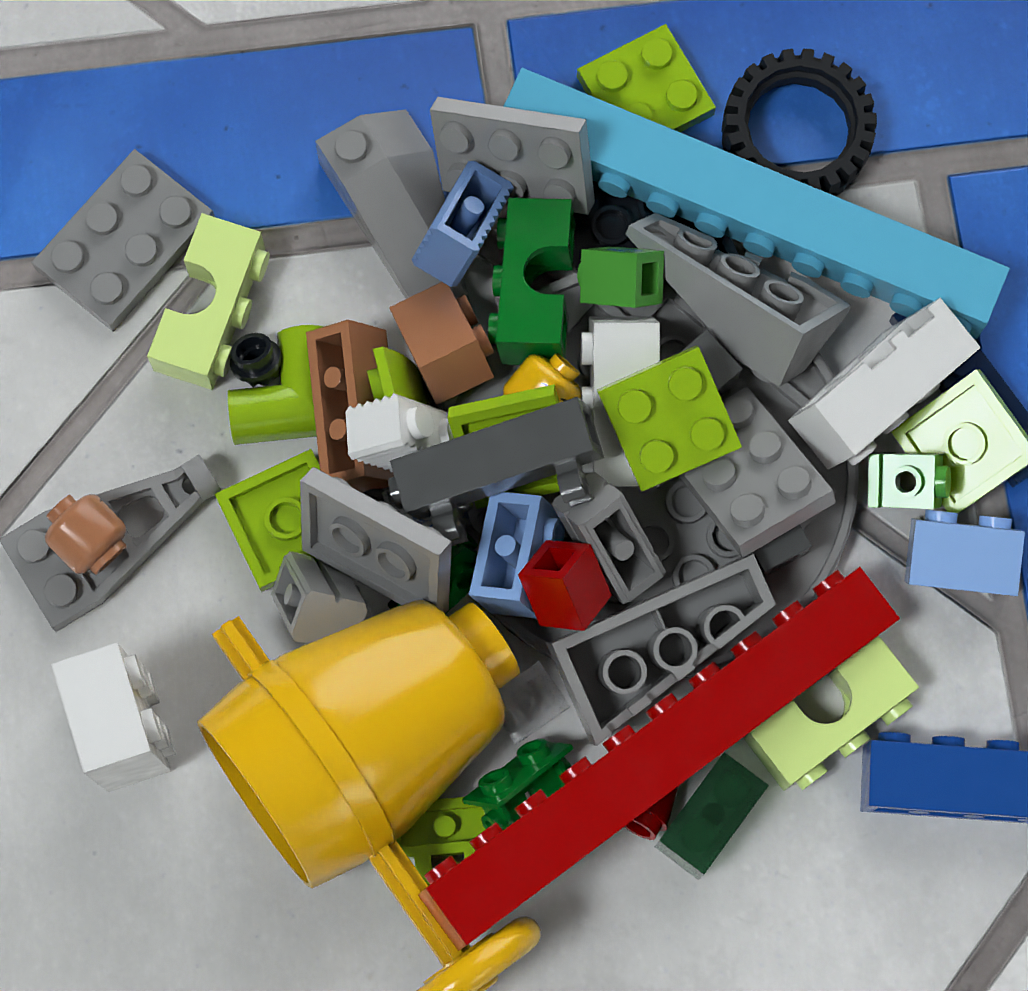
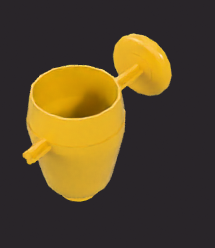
M415 600L389 609L360 623L284 653L274 660H270L239 616L221 625V628L212 633V636L243 681L231 689L201 717L197 724L213 756L272 844L306 886L312 889L369 860L443 965L442 969L423 982L424 985L416 991L487 990L498 981V975L531 951L539 943L541 929L538 923L527 916L518 917L495 934L491 932L472 947L468 944L458 951L418 895L428 887V884L396 839L404 835L487 747L503 727L505 721L504 702L498 689L520 674V669L510 647L488 616L472 602L467 603L450 616H447L434 604L425 600Z

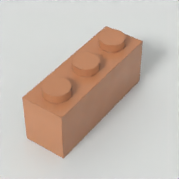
M347 319L306 332L320 471L331 477H339L345 480L352 488L361 493L370 489L389 487L388 480L394 477L393 472H390L389 469L384 470L383 467L378 468L376 465L371 466L370 463L358 462L357 459L351 460L348 455L345 413L349 406L356 407L358 403L364 405L366 401L374 402L367 370L377 368L373 349L382 346L388 348L386 330Z

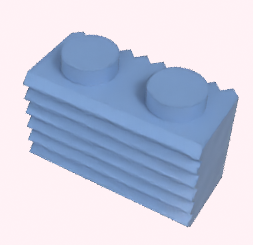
M468 161L411 260L414 266L450 287L458 286L480 251L514 189L512 183L480 163Z

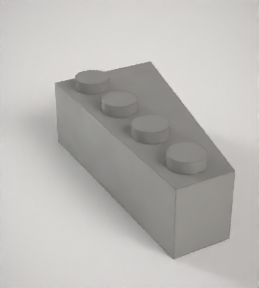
M751 554L744 558L740 557L590 624L585 631L576 630L547 643V646L590 743L598 746L613 734L612 732L650 705L655 698L692 672L696 666L768 612L776 603L754 554Z

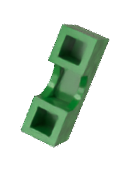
M508 198L507 218H498L497 247L498 249H504L503 265H494L493 296L500 297L498 313H490L488 339L491 345H497L502 364L521 365L531 354L543 355L550 360L557 353L566 359L569 317L565 297L559 294L539 293L531 288V284L538 276L545 272L573 270L576 221L572 199Z

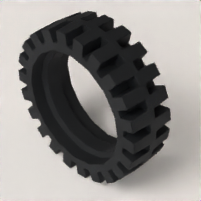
M803 48L801 55H794L793 49L782 50L778 58H775L773 53L762 57L758 66L755 63L750 65L745 70L743 77H739L732 88L723 114L721 130L723 150L837 196L844 191L848 184L851 185L858 177L871 153L877 125V114L872 112L874 107L871 93L865 95L866 84L860 76L855 79L851 77L852 68L845 62L839 67L833 64L835 56L824 52L822 59L814 57L813 49ZM797 84L814 87L833 98L844 112L848 127L846 146L839 157L824 168L809 172L782 169L765 159L753 145L748 127L750 111L762 95L775 87Z

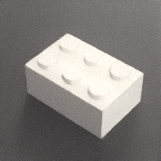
M114 643L51 664L84 774L106 791L111 792L171 772L167 757L176 755L174 744L166 723L162 724L160 717L155 716L151 707L160 703L158 692L151 673L146 672L143 663L139 664L136 654L128 656L118 643Z

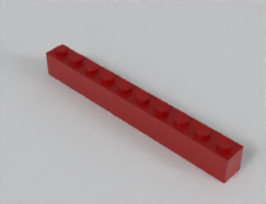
M859 567L845 578L839 570L835 571L813 588L818 598L805 608L796 600L773 617L771 620L778 628L764 638L757 631H754L731 648L730 651L736 659L724 668L720 669L715 661L688 680L694 690L678 701L674 694L670 693L647 710L645 713L651 719V722L635 733L628 724L605 741L602 745L608 753L597 762L591 764L585 756L559 775L564 786L551 796L547 797L544 791L540 789L518 805L514 810L520 816V819L505 830H502L500 825L495 822L472 839L469 843L475 849V852L458 864L451 855L426 873L424 877L430 885L418 896L456 949L460 951L897 622L900 619L863 569Z

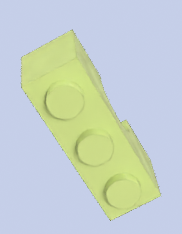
M201 213L184 257V263L189 277L212 285L216 289L215 296L207 308L195 314H183L165 308L147 355L153 371L213 390L218 376L225 377L227 375L231 359L232 347L229 346L235 329H243L248 321L252 307V300L247 298L253 281H262L269 262L270 253L265 251L260 231Z
M879 635L838 665L829 675V678L841 692L844 701V710L840 720L829 724L814 722L792 700L745 737L746 743L783 791L795 782L803 791L828 772L822 763L824 760L838 750L846 758L871 739L865 731L870 725L882 718L888 726L913 707L907 697L915 692L919 686Z

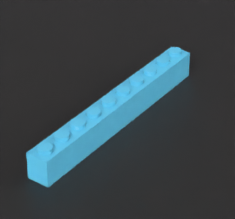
M521 68L503 106L586 119L592 179L598 183L599 188L604 192L619 198H624L628 195L645 202L646 206L654 213L668 218L677 215L694 222L695 227L706 235L717 238L725 235L740 241L746 250L757 256L769 258L773 255L792 263V267L797 272L808 277L819 278L822 275L841 283V288L851 295L861 298L873 296L890 303L889 306L894 312L905 317L941 298L974 339H977L989 321L1010 269L995 261L525 68Z

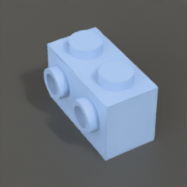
M501 492L489 497L469 596L492 614L537 619L518 574L546 540L564 541L565 527L553 506L540 495Z
M927 509L925 510V519L911 518L904 579L907 584L1018 596L1025 531L1011 529L1012 519L979 515L978 525L957 523L958 513Z

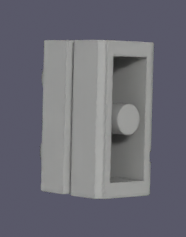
M596 472L588 473L585 477L590 488L592 501L571 507L569 502L564 503L560 494L554 499L552 506L573 542L591 544L611 594L621 603L625 604L631 602L664 577L663 575L666 570L658 556L653 552L654 549L623 493L612 484H608Z
M289 551L287 555H284L271 595L293 641L309 644L371 617V607L366 605L360 594L359 587L354 584L350 576L321 560L315 562L313 556Z

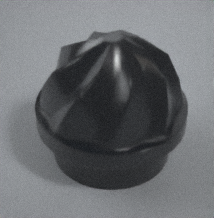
M250 333L242 336L233 344L230 368L237 379L249 383L254 388L258 384L268 386L269 382L279 377L282 353L279 346L271 341L268 336L262 333Z

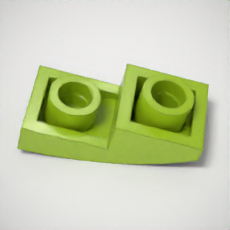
M383 346L374 348L373 352L377 368L367 370L374 400L375 398L382 400L384 396L391 398L392 394L395 393L429 405L424 381L418 367L409 358L395 350Z

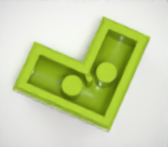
M299 325L283 329L277 333V345L282 353L281 385L228 390V411L234 445L317 437L306 332L322 328L323 326Z

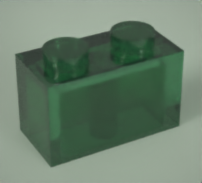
M724 752L654 847L699 880L712 865L769 785Z

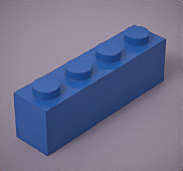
M899 732L878 733V740H870L863 746L860 812L1028 824V751H1019V742L1009 740L986 741V748L965 747V739L961 737L935 736L932 737V744L911 743L910 734Z

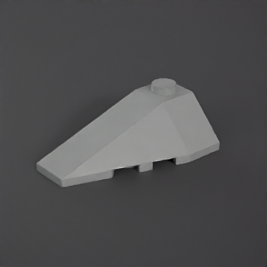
M407 110L359 115L317 139L315 143L320 166L404 297L407 299L440 283V280L414 266L411 260L442 207L445 198L433 150ZM463 276L458 286L450 287L455 298L465 294L470 303Z
M654 213L629 225L626 235L638 249L664 250L663 277L732 356L749 367L752 373L764 382L773 383L780 387L804 372L848 314L851 307L846 301L797 273L791 271L788 280L759 268L762 258L746 252L745 256L719 251L717 250V242L713 237L660 214Z

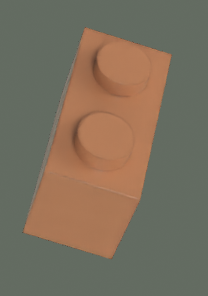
M440 282L389 307L436 405L494 378L485 358L494 354V350L481 324L471 328V326L478 323V320L465 294L455 298L450 287Z

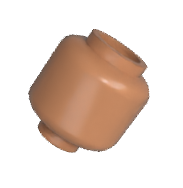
M69 494L46 516L53 523L45 535L47 545L77 574L86 573L89 570L95 575L99 574L127 547L122 541L126 533L125 524L95 494L85 495L77 501Z

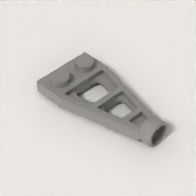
M197 455L174 470L96 494L118 517L123 507L145 497L156 498L164 510L163 518L142 536L132 537L126 530L122 541L127 547L97 575L93 572L82 574L73 572L47 545L45 535L53 523L46 516L52 509L44 511L1 537L0 543L51 628L57 632L103 604L205 500L220 492L221 489L201 456ZM188 478L196 489L191 494L183 490V482Z

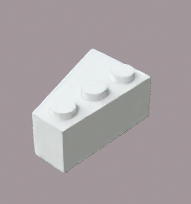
M938 298L882 332L788 421L828 470L846 460L854 466L876 449L877 444L873 441L881 433L886 435L902 424L909 417L907 411L913 405L921 403L941 386V381L981 347L944 301Z
M589 316V332H581V364L590 366V386L581 387V400L590 408L604 455L603 459L582 465L581 467L583 473L596 472L608 484H612L614 487L638 486L596 390L660 362V323L652 316Z

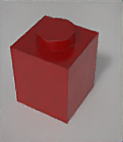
M546 540L518 574L540 626L585 631L612 596L591 544Z

